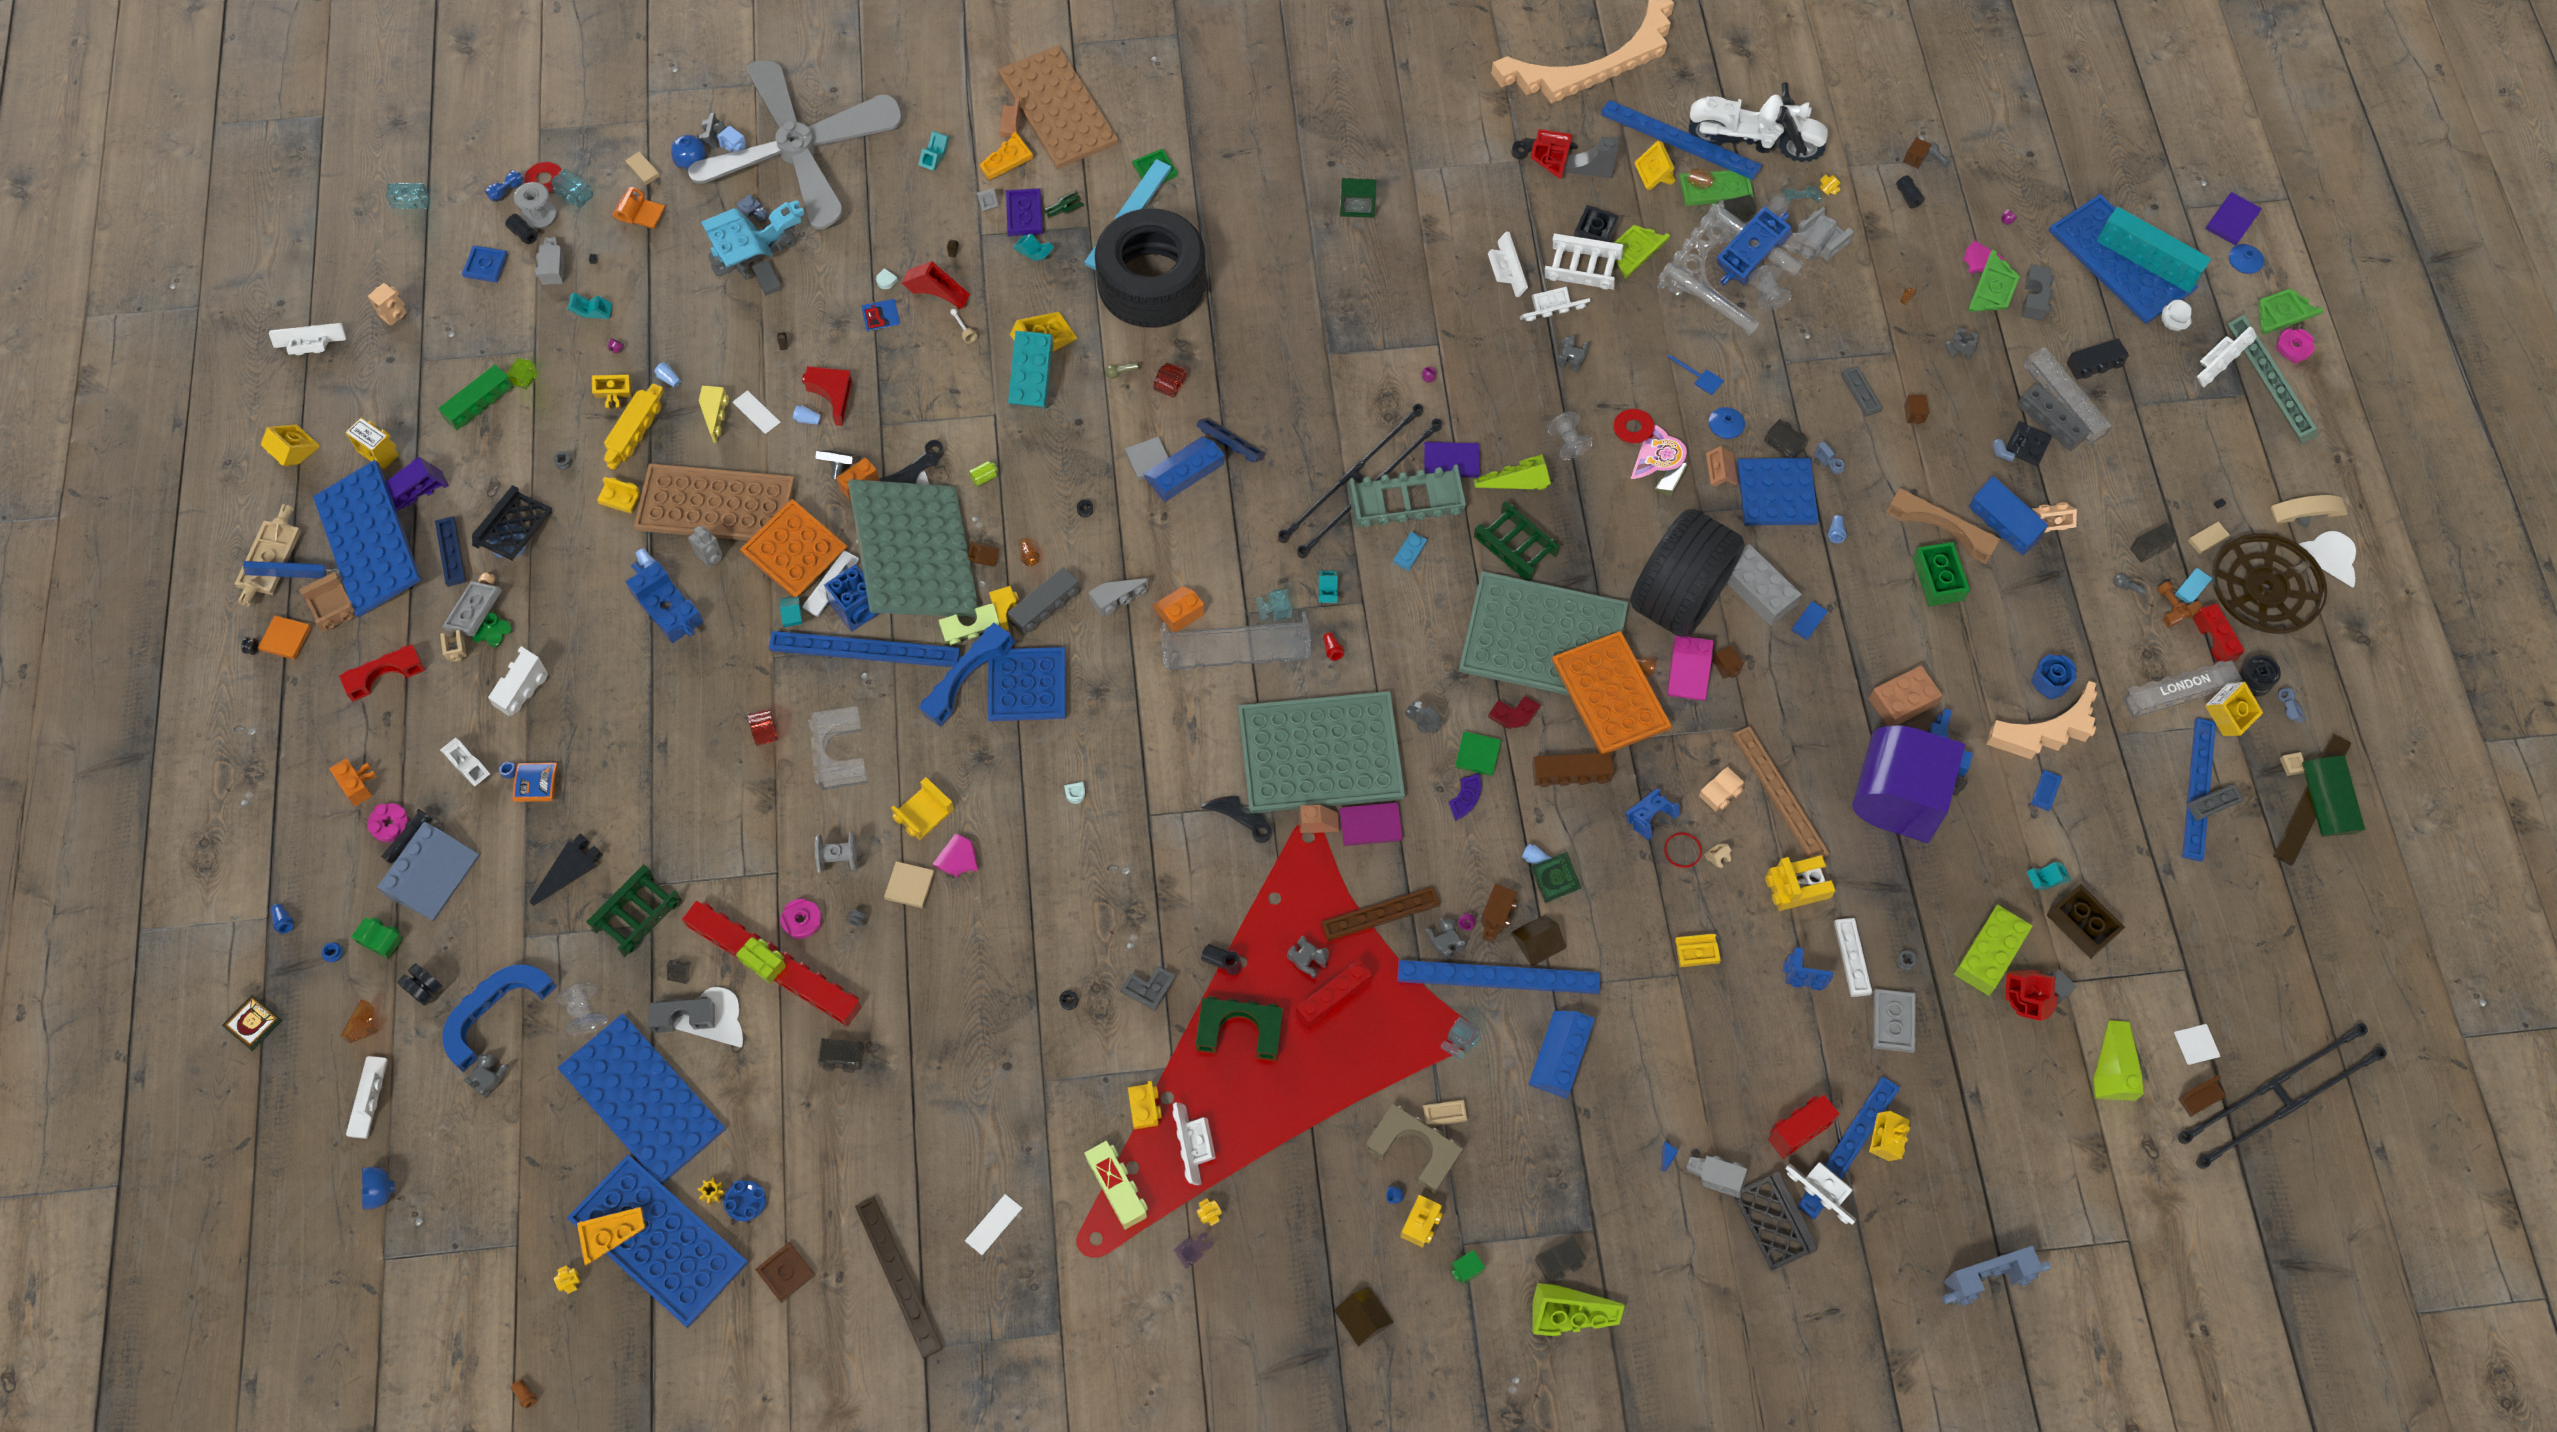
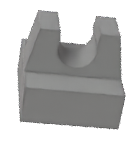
M993 188L977 193L982 211L999 206Z

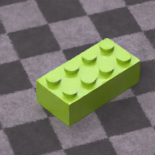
M1996 905L1960 962L1954 975L1989 996L1998 985L2033 926L2001 906Z

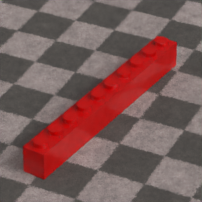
M696 900L682 918L687 928L736 958L739 950L745 946L751 937L757 941L762 939L754 932L748 933L745 931L746 928L740 923L729 921V917L724 913H716L713 911V907L706 902L702 904ZM767 942L770 951H777L778 948L774 944ZM784 952L782 955L786 966L777 975L774 982L848 1027L862 1008L859 998L851 992L847 994L842 991L843 988L837 983L833 982L831 984L827 982L824 975L816 972V974L811 972L810 967L805 963L800 962L798 964L790 954Z

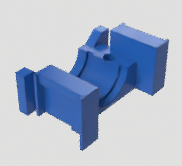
M1657 788L1626 812L1627 822L1629 824L1632 823L1634 831L1638 832L1648 841L1653 837L1650 821L1654 814L1661 811L1676 819L1680 815L1678 802L1673 805L1666 799V795L1661 797L1660 790Z

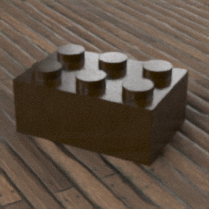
M2082 884L2060 901L2047 915L2090 959L2106 947L2125 928Z

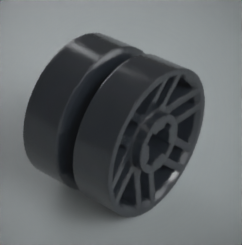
M2256 655L2250 658L2239 671L2237 681L2245 682L2253 696H2264L2279 681L2281 670L2277 662L2272 658Z
M414 963L408 969L409 974L413 978L404 974L397 981L407 993L423 1006H426L432 1000L431 995L427 991L436 995L443 988L432 975L417 963Z

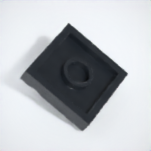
M2018 421L2006 449L2015 453L2016 458L2038 467L2052 435Z

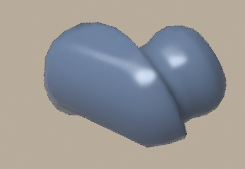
M1996 439L1993 442L1995 455L2012 462L2015 453L2007 451L2004 441Z

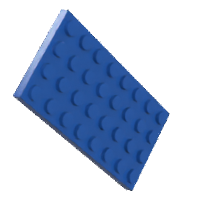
M2099 194L2050 226L2048 231L2135 315L2147 324L2161 315L2163 308L2173 300H2183L2195 292L2199 286L2195 285L2192 291L2188 293L2097 242L2107 220L2116 209Z
M376 460L371 461L313 496L345 590L355 610L354 615L357 617L364 615L422 580L379 462Z
M623 1013L557 1067L645 1169L662 1185L726 1130L722 1123Z
M627 1155L567 1219L577 1227L579 1222L642 1207L646 1229L607 1252L606 1255L686 1328H689L748 1264V1261L632 1157Z

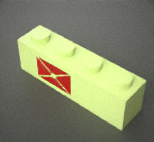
M1107 1141L1084 1152L1089 1166L1124 1230L1147 1218L1146 1211L1148 1207L1143 1199H1138L1136 1195L1138 1189L1133 1180L1128 1181L1126 1177L1128 1171L1123 1162L1118 1163L1116 1159L1118 1153L1113 1145L1109 1146Z

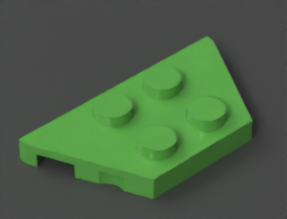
M1993 249L1990 252L1967 310L1969 312L2007 309L2020 278L2005 260L2002 261L1996 255L1997 252Z
M2291 288L2262 298L2258 302L2261 333L2265 335L2321 315L2324 310L2321 307L2318 309L2309 304L2310 300L2300 296Z

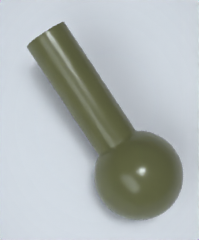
M1138 362L1123 366L1111 364L1107 366L1105 372L1109 378H1116L1120 373L1139 369Z

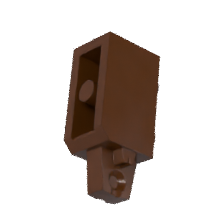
M1495 883L1482 913L1481 923L1484 926L1482 939L1493 943L1497 935L1502 933L1503 928H1508L1512 918L1509 916L1510 911H1515L1519 901L1516 899V891Z

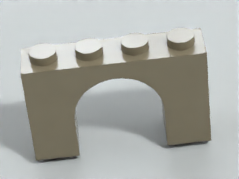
M1392 1104L1365 1144V1150L1382 1161L1399 1138L1407 1135L1420 1137L1428 1144L1431 1150V1160L1418 1178L1417 1184L1435 1195L1461 1156L1463 1149L1457 1141L1453 1139L1448 1140L1443 1137V1133L1438 1129H1431L1426 1126V1123L1417 1116L1414 1118L1409 1115L1404 1107Z

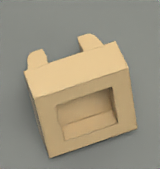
M1718 843L1706 852L1704 856L1707 861H1711L1716 867L1722 868L1721 859L1724 858L1725 862H1730V852L1732 850L1728 844Z

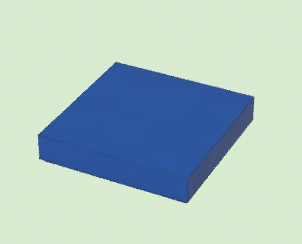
M473 245L462 272L463 277L497 283L508 257L507 251Z

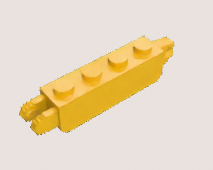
M652 384L647 391H637L604 441L607 449L604 461L610 470L616 469L621 461L626 462L632 456L638 442H641L646 429L651 426L653 418L661 410L660 399L664 392L663 387Z

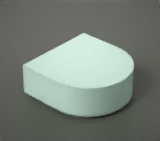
M884 268L877 275L876 281L881 289H889L898 282V278Z
M1083 782L1064 785L1066 798L1070 803L1078 804L1085 799Z

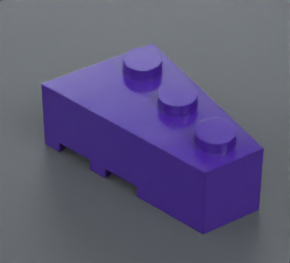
M421 457L413 460L386 481L396 511L417 502L416 498L424 494L429 496L433 494V490L441 486L443 488L449 486L442 471Z

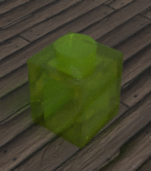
M517 357L506 375L509 376L513 385L527 390L538 373L533 362Z

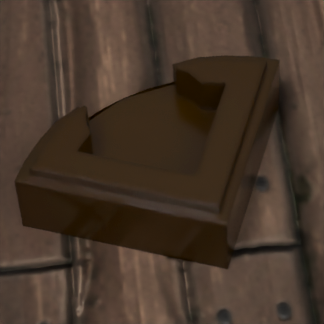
M950 239L947 244L949 257H956L959 245L956 240Z
M778 332L777 341L780 350H787V335L785 332Z

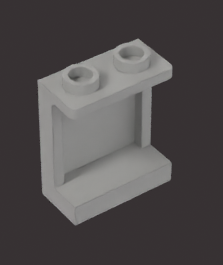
M1822 207L1820 210H1815L1810 218L1801 221L1798 226L1797 236L1828 261L1851 242L1854 231L1850 227L1843 231L1825 216L1826 209Z

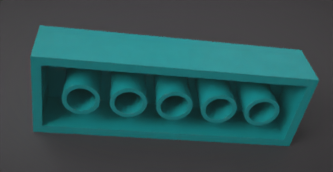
M2118 206L2107 220L2097 239V242L2103 246L2108 247L2188 293L2192 291L2212 259Z

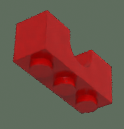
M2218 604L2201 608L2197 612L2193 621L2201 635L2211 634L2214 641V647L2211 652L2218 664L2223 666L2237 661L2245 650Z

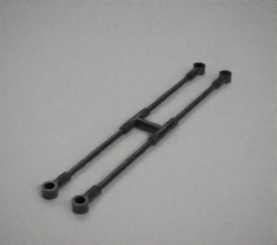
M1415 404L1412 411L1403 419V422L1368 455L1347 471L1338 480V483L1301 518L1293 522L1286 530H1281L1278 533V540L1281 543L1288 542L1289 536L1299 525L1349 479L1353 478L1358 483H1362L1364 477L1357 472L1406 424H1409L1415 417H1420L1423 414V406ZM1437 418L1433 419L1431 426L1422 436L1373 481H1378L1381 479V476L1388 475L1421 442L1428 439L1435 431H1440L1442 429V421ZM1351 504L1315 538L1313 537L1307 544L1298 547L1297 555L1299 558L1303 559L1308 556V552L1318 543V540L1352 509Z
M2359 1023L2337 1042L2288 1072L2285 1071L2257 1088V1091L2205 1123L2198 1124L2188 1131H2182L2178 1135V1141L2184 1145L2190 1143L2195 1136L2202 1133L2208 1126L2257 1096L2273 1089L2285 1104V1107L2277 1111L2271 1118L2224 1147L2216 1149L2208 1155L2200 1156L2196 1160V1165L2200 1169H2206L2211 1165V1162L2221 1157L2224 1152L2276 1120H2281L2304 1106L2310 1099L2360 1068L2382 1060L2386 1057L2387 1052L2384 1048L2377 1047L2370 1055L2363 1058L2360 1063L2310 1094L2303 1095L2295 1101L2291 1100L2280 1084L2290 1079L2291 1075L2340 1045L2348 1043L2356 1037L2364 1036L2368 1032V1028L2365 1024ZM2183 1135H2186L2188 1137V1140H2185L2183 1138ZM2201 1159L2206 1161V1165L2202 1164Z

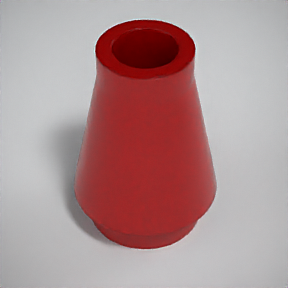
M1328 632L1324 634L1323 640L1326 656L1331 661L1341 659L1344 656L1342 645L1334 637L1333 633Z

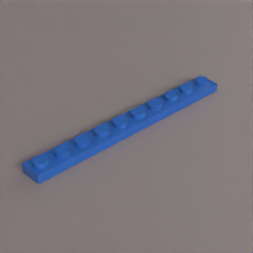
M1609 100L1601 110V115L1751 180H1754L1761 170L1762 164Z
M772 631L769 643V650L773 652L951 668L958 663L960 657V648L778 631Z
M1399 960L1398 982L1599 994L1600 972Z

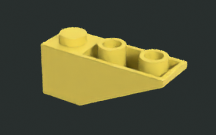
M702 385L699 403L713 443H716L718 436L721 435L720 425L721 421L725 419L724 409L728 405L729 397L726 395L724 387Z

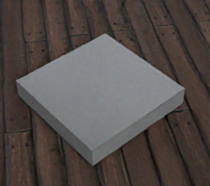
M1159 437L1125 448V453L1138 481L1145 479V472L1168 458Z

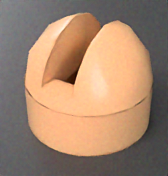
M489 572L481 574L478 580L479 583L494 585L495 577L493 574L490 575L488 574Z

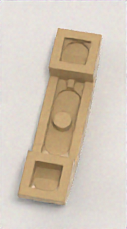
M2332 495L2302 497L2271 506L2276 523L2292 522L2298 517L2323 514L2334 517L2348 514L2342 497Z

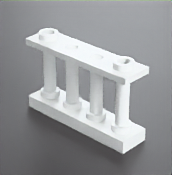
M1554 233L1553 249H1556V254L1552 267L1545 266V278L1552 281L1559 280L1614 290L1615 277H1611L1615 260H1622L1623 244ZM1563 251L1574 252L1569 270L1559 268ZM1580 254L1591 255L1587 272L1576 271ZM1598 257L1608 258L1604 275L1593 274Z

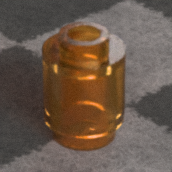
M1696 168L1690 170L1687 182L1691 183L1690 185L1707 190L1708 187L1711 188L1714 177H1711L1712 173Z

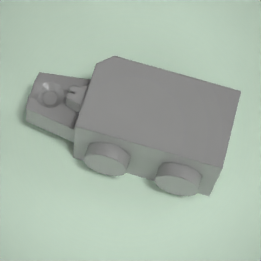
M546 237L544 244L539 245V253H536L538 267L535 268L536 277L540 279L542 285L563 284L565 257L561 247L558 246L556 237Z
M704 526L695 528L694 534L688 537L694 554L710 568L721 560L723 554L717 539Z
M1706 1156V1159L1690 1157L1687 1164V1171L1701 1177V1183L1704 1187L1737 1198L1741 1197L1748 1176L1747 1169L1742 1164L1736 1162L1731 1164L1718 1156Z

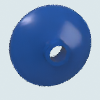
M2240 244L2231 249L2229 262L2237 271L2253 274L2263 267L2264 256L2256 247Z
M1722 407L1716 409L1710 415L1709 427L1718 437L1732 439L1738 437L1743 432L1745 420L1737 410Z

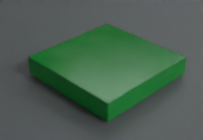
M1163 148L1132 161V165L1141 179H1143L1156 159L1171 166V171L1163 183L1178 177L1177 170Z
M1463 731L1455 768L1493 776L1501 740Z

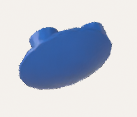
M738 1180L734 1182L724 1198L725 1211L736 1221L745 1222L753 1220L761 1214L766 1204L764 1189L753 1181Z

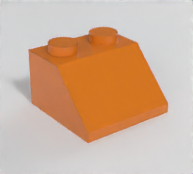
M1184 586L1152 605L1173 634L1204 615V603L1193 590Z

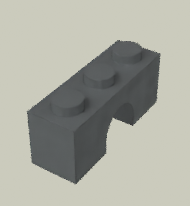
M2031 264L2026 274L2025 289L2032 290L2036 294H2027L2023 302L2021 317L2043 321L2045 315L2049 314L2051 304L2048 303L2052 297L2050 286H2052L2054 276H2051L2052 268Z
M697 997L696 1000L680 998L673 1002L658 1000L656 1003H649L648 1027L653 1033L674 1032L676 1019L680 1016L688 1015L689 1024L694 1030L714 1028L715 1004L708 997Z

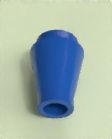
M282 904L273 905L270 910L272 912L274 930L280 934L290 932L294 927V920Z

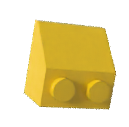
M297 424L267 427L260 444L267 453L272 455L283 466L300 464L320 446Z

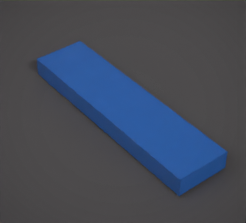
M243 562L244 573L250 576L318 579L326 576L325 566L322 564Z

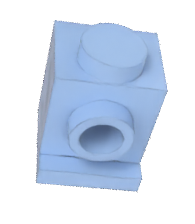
M730 125L717 135L720 147H725L729 152L747 148L744 136Z

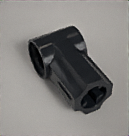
M1211 944L1205 946L1202 951L1201 960L1203 962L1221 968L1229 975H1236L1242 969L1240 957L1235 951H1226ZM1230 961H1236L1235 964L1228 965Z

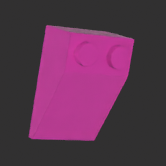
M1675 635L1671 650L1667 696L1701 701L1706 700L1713 640Z

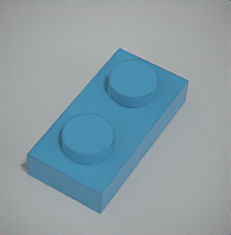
M1410 532L1393 559V563L1410 571L1427 544V539Z

